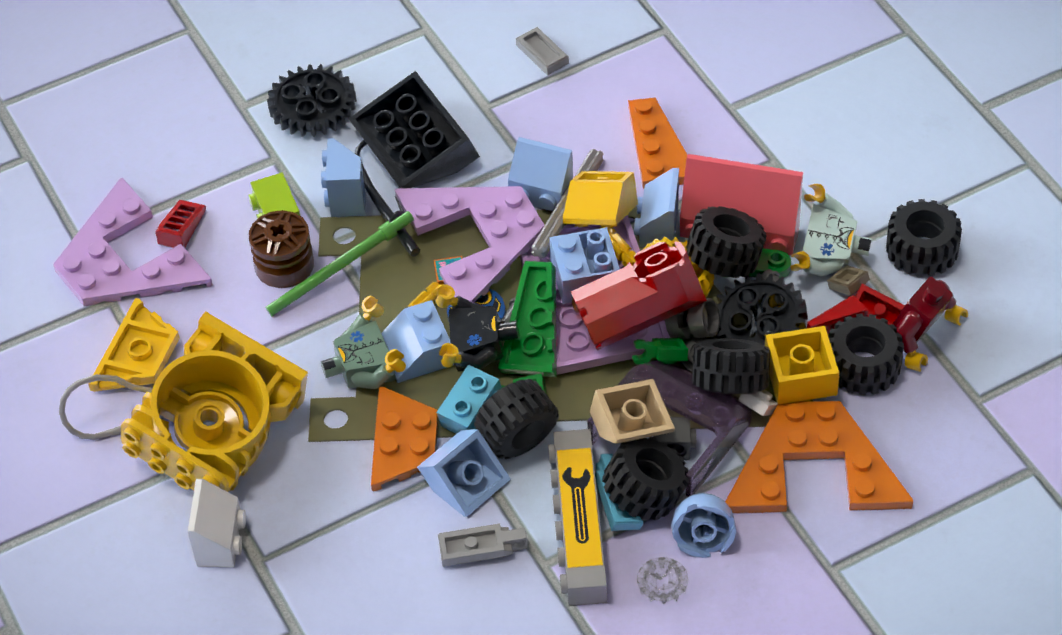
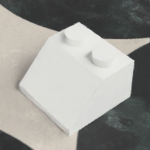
M196 479L188 525V535L197 567H234L236 555H241L242 537L239 536L240 529L245 528L246 512L240 509L238 497L204 479Z

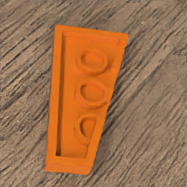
M655 97L628 100V110L643 189L646 184L672 168H679V185H683L687 153Z

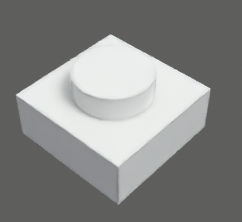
M766 390L751 394H741L738 400L762 416L772 415L778 405L777 402L771 399L773 395Z

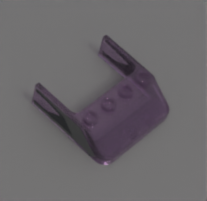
M656 359L636 365L617 386L654 379L665 407L711 430L716 435V438L686 474L689 478L686 496L694 495L748 428L752 420V409L738 401L739 398L732 394L714 393L693 385L692 373L675 364H666ZM591 416L587 420V428L591 431L592 445H594L600 436Z

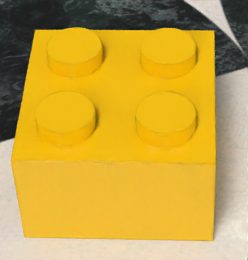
M825 326L765 335V346L770 349L769 376L778 405L838 395L839 370Z

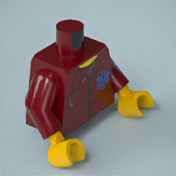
M929 277L909 299L893 322V325L897 328V333L902 336L903 350L907 353L904 364L909 369L921 372V365H927V355L916 352L918 349L917 342L944 311L945 319L959 326L961 325L959 322L960 316L968 317V310L956 305L957 301L954 298V294L942 280Z

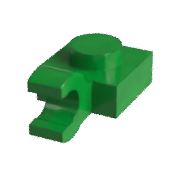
M652 338V341L637 339L633 343L636 349H645L641 355H632L634 363L638 365H644L654 357L666 364H674L677 361H687L688 348L681 338Z

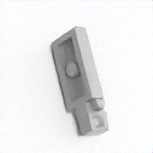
M500 523L438 534L443 567L505 557V555L513 554L514 551L528 548L525 528L509 530V527H501Z

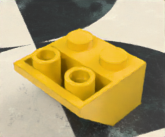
M581 171L570 181L563 214V224H574L575 227L601 225L602 228H612L617 226L638 205L634 172Z

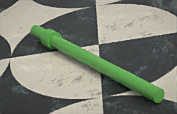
M406 211L392 222L386 221L378 227L377 232L265 307L267 312L272 317L384 240L388 242L397 236V231L414 221V217L409 211Z

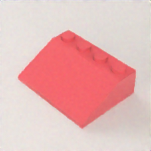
M688 154L680 213V237L689 238L697 213H700V210L708 209V207L722 206L744 212L750 217L755 218L764 227L767 236L763 249L779 250L792 255L800 226L803 172Z

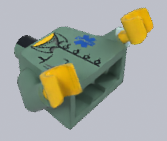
M367 296L362 302V309L365 313H360L351 326L333 341L335 357L321 361V367L325 378L342 373L347 387L375 390L385 382L395 381V371L403 372L406 368V363L401 360L404 358V355L397 349L388 350L376 320L372 321L371 319L372 317L378 318L383 315V306L378 304V299L375 297Z

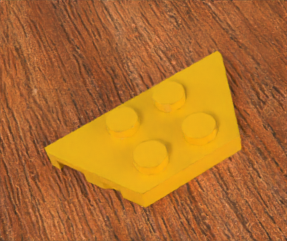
M135 298L93 375L118 376L138 386L154 384L180 339L178 331L170 324L163 322L162 317L155 311L151 313L145 308L143 301ZM97 380L88 383L90 391L93 392L125 388V386L112 381Z

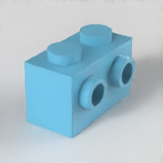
M468 365L436 412L441 427L456 434L461 430L476 429L474 426L475 417L482 405L502 388L500 380Z

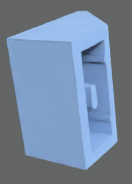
M328 138L327 150H322V164L326 169L321 171L322 188H327V190H324L325 207H330L331 217L365 216L366 192L361 158L334 138Z
M607 227L549 237L550 262L556 267V283L562 304L574 302L571 291L620 269Z

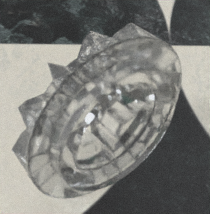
M658 557L642 565L637 575V584L641 595L645 594L650 602L657 600L665 604L672 599L677 602L679 596L682 593H686L688 573L678 561L667 557ZM668 574V584L664 583L662 587L657 588V579L662 580Z

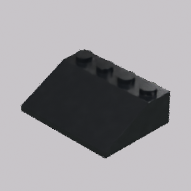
M416 71L348 118L400 188H413L458 173L480 157L468 136Z

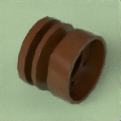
M285 210L272 211L260 216L252 223L248 232L249 244L253 255L255 273L260 281L271 287L287 288L300 284L311 275L314 268V257L309 227L303 217Z

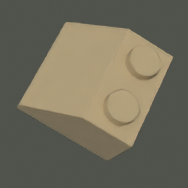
M654 379L595 390L590 414L600 437L617 444L674 432L675 427Z

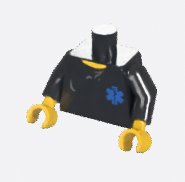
M443 284L439 287L437 291L439 295L436 299L437 306L446 308L452 305V309H448L450 343L443 344L439 351V355L443 356L441 360L442 365L448 368L455 363L458 372L464 371L468 365L483 370L492 362L502 359L504 356L503 341L519 338L517 321L501 323L496 308L471 302L461 296L455 298V291L450 285Z

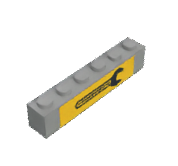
M590 429L553 432L554 444L548 445L549 463H556V469L550 470L552 488H558V495H553L554 514H560L561 521H555L556 540H563V547L557 548L559 567L565 566L566 574L560 575L561 594L568 593L569 606L607 603V585Z

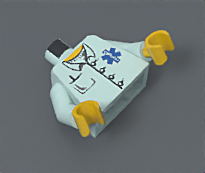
M821 184L808 185L814 190L815 195L805 194L804 199L808 202L816 201L817 205L813 204L803 251L791 255V257H795L799 261V264L790 266L791 270L799 271L803 269L808 273L825 276L837 272L843 266L848 265L851 252L868 256L872 239L855 235L857 221L853 219V215L836 199L825 193V189Z

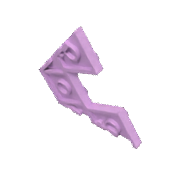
M123 178L118 180L54 262L53 266L58 276L83 306L95 305L103 301H121V297L140 294V297L160 295L166 291L180 292L182 291L181 287L206 284L207 287H211L213 285L211 277L182 244L177 245L133 271L112 249L108 242L153 218L151 209Z
M521 186L395 189L396 197L404 212L409 211L414 217V221L411 224L417 235L471 215L489 248L439 268L443 282L454 289L455 298L461 296L471 302H475L481 295L485 296L489 292V287L497 283L510 270V265L519 255L523 256L530 249L531 244L535 242L544 227V223Z

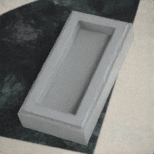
M538 27L515 38L516 46L547 75L569 64V56Z

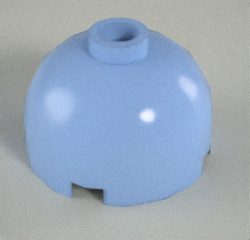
M699 493L684 499L676 508L672 521V534L681 551L690 556L707 558L711 557L709 552L721 550L722 553L734 542L736 525L732 510L724 500L713 494Z

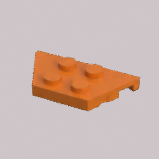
M379 387L371 475L372 491L382 489V484L394 479H398L400 482L410 478L415 473H421L417 466L436 451L438 416L436 412L438 410L385 387Z

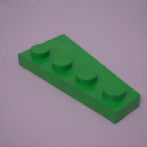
M525 261L510 322L517 321L519 338L504 342V356L500 359L498 369L503 374L535 375L542 373L544 377H557L556 267L552 262Z

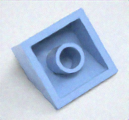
M519 137L509 172L508 186H521L533 206L554 211L568 188L570 181L573 179L572 150Z
M672 168L646 184L643 197L638 196L637 214H641V218H635L634 235H639V247H646L654 239L662 240L664 236L670 241L675 238L679 209V168Z
M432 300L403 309L381 333L389 351L397 349L404 355V358L401 360L406 363V368L403 372L395 371L397 383L447 368L441 363L443 356L439 355V351L443 344L450 343V339Z
M478 429L459 431L417 466L433 492L464 517L470 515L511 480Z

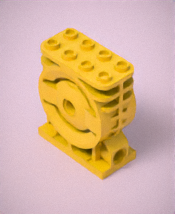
M205 311L198 321V328L184 345V355L172 361L163 369L154 383L152 392H146L143 396L142 405H136L131 412V419L127 418L122 422V448L129 456L133 458L139 457L147 462L155 472L159 474L165 473L172 477L183 489L194 491L196 479H204L227 492L233 491L238 485V478L247 473L248 468L261 454L268 438L271 422L286 420L293 409H298L304 402L308 372ZM239 406L246 415L249 431L243 428L244 420ZM159 415L174 423L176 439L187 451L174 443L169 432V422L160 419ZM204 421H212V422H214L215 424H214V425H211V426H207V425L203 424V422H204Z

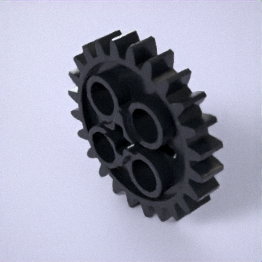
M309 64L307 70H303L298 66L297 73L288 70L287 78L279 76V83H272L273 90L268 91L269 98L267 99L270 117L274 119L275 125H281V130L290 128L291 135L298 130L301 132V137H304L307 132H311V135L315 137L317 131H321L326 135L327 128L336 131L337 123L345 125V118H350L352 116L351 111L356 109L355 102H357L354 84L350 83L349 76L343 77L341 70L334 73L332 66L327 70H323L322 64L317 69H313L312 65Z
M760 273L757 274L756 280H751L749 276H746L745 283L735 279V288L733 289L725 286L726 296L717 295L718 304L716 303L720 314V326L716 334L717 339H743L765 345V335L807 329L805 320H808L805 299H802L800 290L795 291L792 282L785 285L784 277L779 278L775 282L772 274H769L766 280H762Z

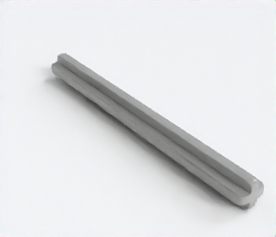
M591 149L575 176L581 171H597L603 162V152ZM569 186L532 245V255L534 257L538 256L542 259L547 256L550 251L549 237L559 236L565 225L563 224V214Z

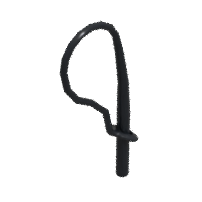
M364 140L355 149V154L359 157L361 150L367 145ZM362 164L366 192L384 220L392 222L405 213L395 195L400 210L393 213L375 189ZM403 227L397 231V238L410 256L416 257L419 255L420 248L406 229Z

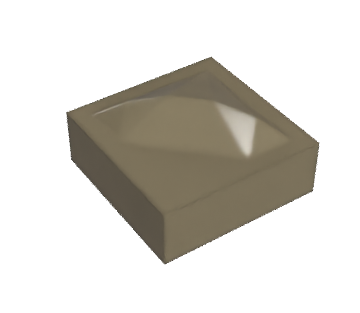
M846 265L829 278L827 282L829 289L851 296L860 288L862 283L866 284L870 278L868 271Z

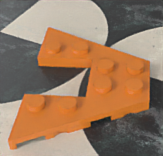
M840 401L792 402L777 405L725 501L731 508L732 513L786 512L787 500L783 460L844 458L849 510L912 509L913 507L912 497Z

